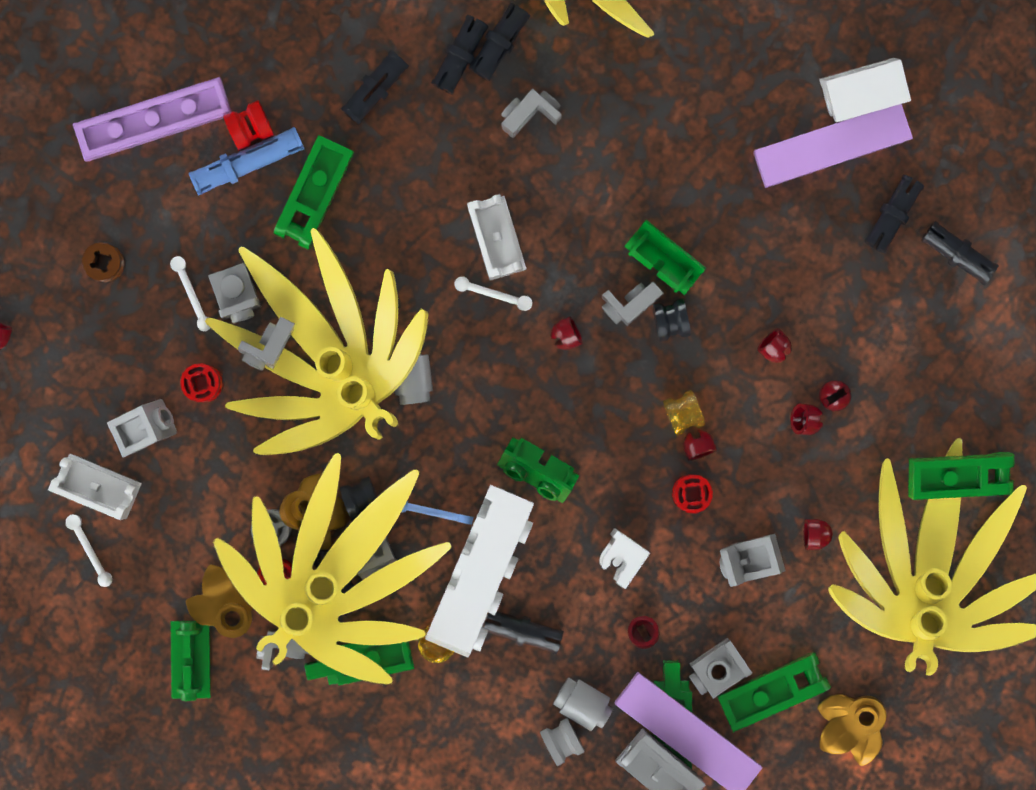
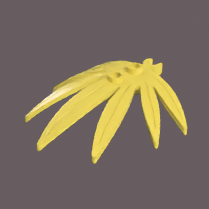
M314 228L311 230L318 263L335 317L347 342L346 347L320 310L296 285L255 253L245 247L239 248V253L270 307L279 319L283 317L295 323L291 336L316 365L315 369L306 361L284 348L274 369L266 365L265 368L287 380L321 394L320 398L317 399L298 396H274L226 403L225 407L227 409L260 418L303 420L320 417L318 420L298 425L263 442L253 449V452L259 455L292 453L321 445L350 429L362 417L366 419L365 428L367 433L371 437L380 440L383 436L377 429L378 422L381 419H385L390 426L396 427L398 421L391 412L381 409L378 404L390 396L410 374L420 355L426 336L428 313L421 309L404 331L392 354L398 327V295L394 273L386 269L376 312L372 354L369 355L363 318L350 281L330 245L322 234ZM206 318L205 320L209 327L236 349H238L241 341L262 351L265 348L263 344L259 343L262 336L214 318Z
M957 438L952 443L946 456H963L961 438ZM886 458L882 463L880 474L879 524L886 563L898 595L893 594L873 563L844 531L839 534L838 538L846 562L860 586L879 607L859 594L834 584L828 589L830 595L851 619L867 630L889 639L914 643L913 652L905 660V669L908 672H912L915 669L916 659L921 658L927 664L926 675L931 676L938 668V659L933 652V647L958 652H983L1015 646L1036 638V624L1001 623L972 628V625L984 622L1007 611L1036 590V574L994 589L964 609L959 606L960 602L976 585L999 551L1018 513L1027 487L1025 485L1019 486L985 521L961 557L952 579H950L948 574L955 548L961 497L927 499L918 532L914 576H912L902 506L891 461L889 458Z
M336 453L318 481L305 511L296 541L290 579L284 577L278 538L269 514L261 499L257 496L253 498L252 532L259 566L267 584L263 585L249 562L229 544L217 538L214 540V545L220 562L237 591L253 609L279 628L274 635L262 638L256 648L260 652L266 644H276L279 648V653L272 661L275 665L283 661L287 653L286 645L293 639L312 657L340 673L364 681L391 684L393 679L378 664L361 653L338 645L336 642L340 641L359 645H389L423 638L426 634L425 631L403 624L384 621L340 623L338 617L368 606L402 588L437 562L450 550L451 544L448 542L401 558L371 574L346 593H342V588L363 568L390 532L412 492L419 476V471L412 470L369 504L336 540L318 568L313 570L312 566L326 536L337 495L341 455Z

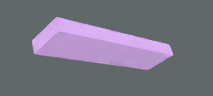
M218 77L73 123V127L84 161L88 162L223 119V115L232 111L222 80Z
M902 104L754 150L753 153L764 186L768 188L909 141L913 137Z
M639 672L635 674L614 702L616 706L727 790H746L763 768L759 763Z

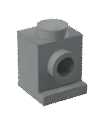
M728 638L689 663L694 670V673L689 675V678L701 695L709 692L713 699L744 677L752 674V671ZM715 665H723L725 667V675L722 678L716 679L712 677L711 670Z

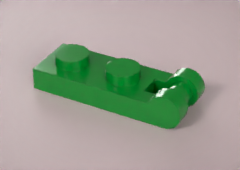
M318 135L275 226V235L283 239L288 236L299 241L298 246L307 250L311 248L313 244L311 230L313 228L319 230L352 160L354 151ZM297 211L310 217L305 227L293 222Z
M994 452L984 455L909 458L908 497L913 500L1012 494L1014 492V480L1010 479V469L1015 466V454ZM988 469H995L994 479L988 481Z
M816 652L803 655L795 661L718 695L717 698L732 732L831 688L827 677H822L817 666L820 664ZM804 672L808 684L798 688L793 676Z

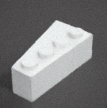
M490 485L425 640L465 657H469L472 649L480 651L488 633V629L483 628L482 625L487 613L496 614L502 600L503 593L497 590L502 578L510 580L519 558L512 555L517 543L525 544L533 522L527 519L534 503Z

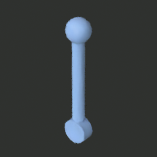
M408 501L401 513H404L408 510L472 525L474 519L472 516L416 505Z

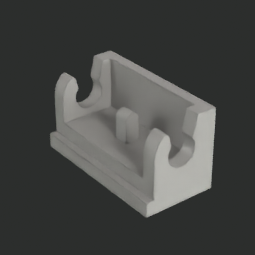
M644 728L640 730L615 760L617 764L628 771L649 790H702L706 785L697 773Z

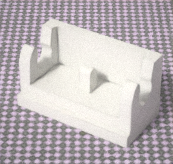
M891 58L819 79L830 117L833 116L835 122L911 101L901 59Z
M499 194L484 201L476 200L467 203L489 280L527 270L505 196Z
M69 454L68 457H64L59 464L61 470L57 478L51 481L48 488L49 491L116 519L123 520L128 518L142 483L73 454Z
M614 528L610 533L612 538L602 551L599 562L602 568L606 569L614 558L612 564L618 568L613 579L616 580L618 585L626 589L650 553Z

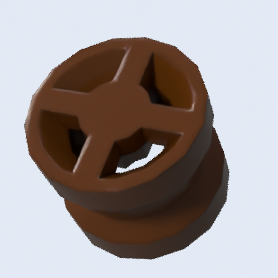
M98 242L90 245L83 253L82 267L87 276L92 279L109 283L122 275L125 269L124 255L116 247L108 243Z

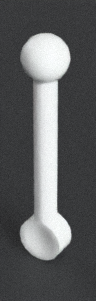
M176 256L170 262L171 268L178 272L198 317L197 327L201 331H208L211 327L206 324L205 320L209 317L205 316L185 271L187 263L184 258Z
M463 276L458 277L454 283L458 291L470 290L517 305L521 311H527L532 306V300L528 296L515 297L470 283Z
M73 514L69 515L65 521L66 526L75 531L99 575V585L102 587L110 586L113 581L112 575L105 572L81 528V517Z

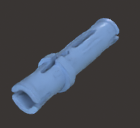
M294 126L279 135L247 147L240 152L229 156L225 153L219 156L220 160L191 171L188 174L199 196L228 182H231V184L239 182V177L305 149Z

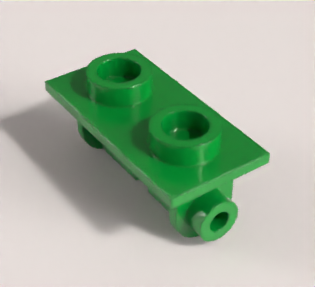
M648 220L644 221L624 246L630 251L628 253L630 257L633 256L649 270L654 267L659 271L656 276L674 289V293L679 291L685 295L706 270V267Z
M512 437L497 466L502 468L509 478L520 482L525 481L537 488V492L542 497L564 503L580 476L573 472L575 468L553 455L550 456L546 465L543 466L538 462L544 450L522 437L520 440Z
M171 621L172 699L195 701L197 698H211L210 626L200 625L196 621Z

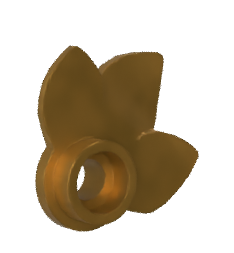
M315 474L304 478L299 485L298 491L289 493L283 499L279 513L281 520L286 526L300 530L308 503L322 474ZM337 496L329 527L320 550H329L331 547L330 531L345 526L350 520L344 501ZM299 506L302 509L303 515L299 511Z
M209 565L202 579L203 595H196L186 600L188 612L200 625L215 626L221 635L228 638L240 637L251 626V610L253 608L237 591L223 568ZM229 611H236L240 615V622L235 626H230L225 621V615Z
M843 694L831 695L824 699L817 706V709L829 722L821 733L820 749L830 754H843L851 750L854 759L860 766H864L874 760L883 745L880 730L885 725L887 718L886 708L883 703L872 696H861L853 699ZM864 711H869L874 715V719L869 722L863 721L860 718V714Z

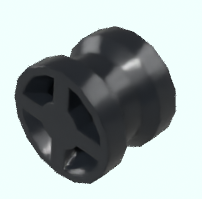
M684 299L675 300L672 305L667 306L661 303L652 305L660 342L667 341L673 335H680L681 337L691 336Z
M369 476L361 479L360 483L353 487L348 484L340 487L345 507L352 522L378 497Z

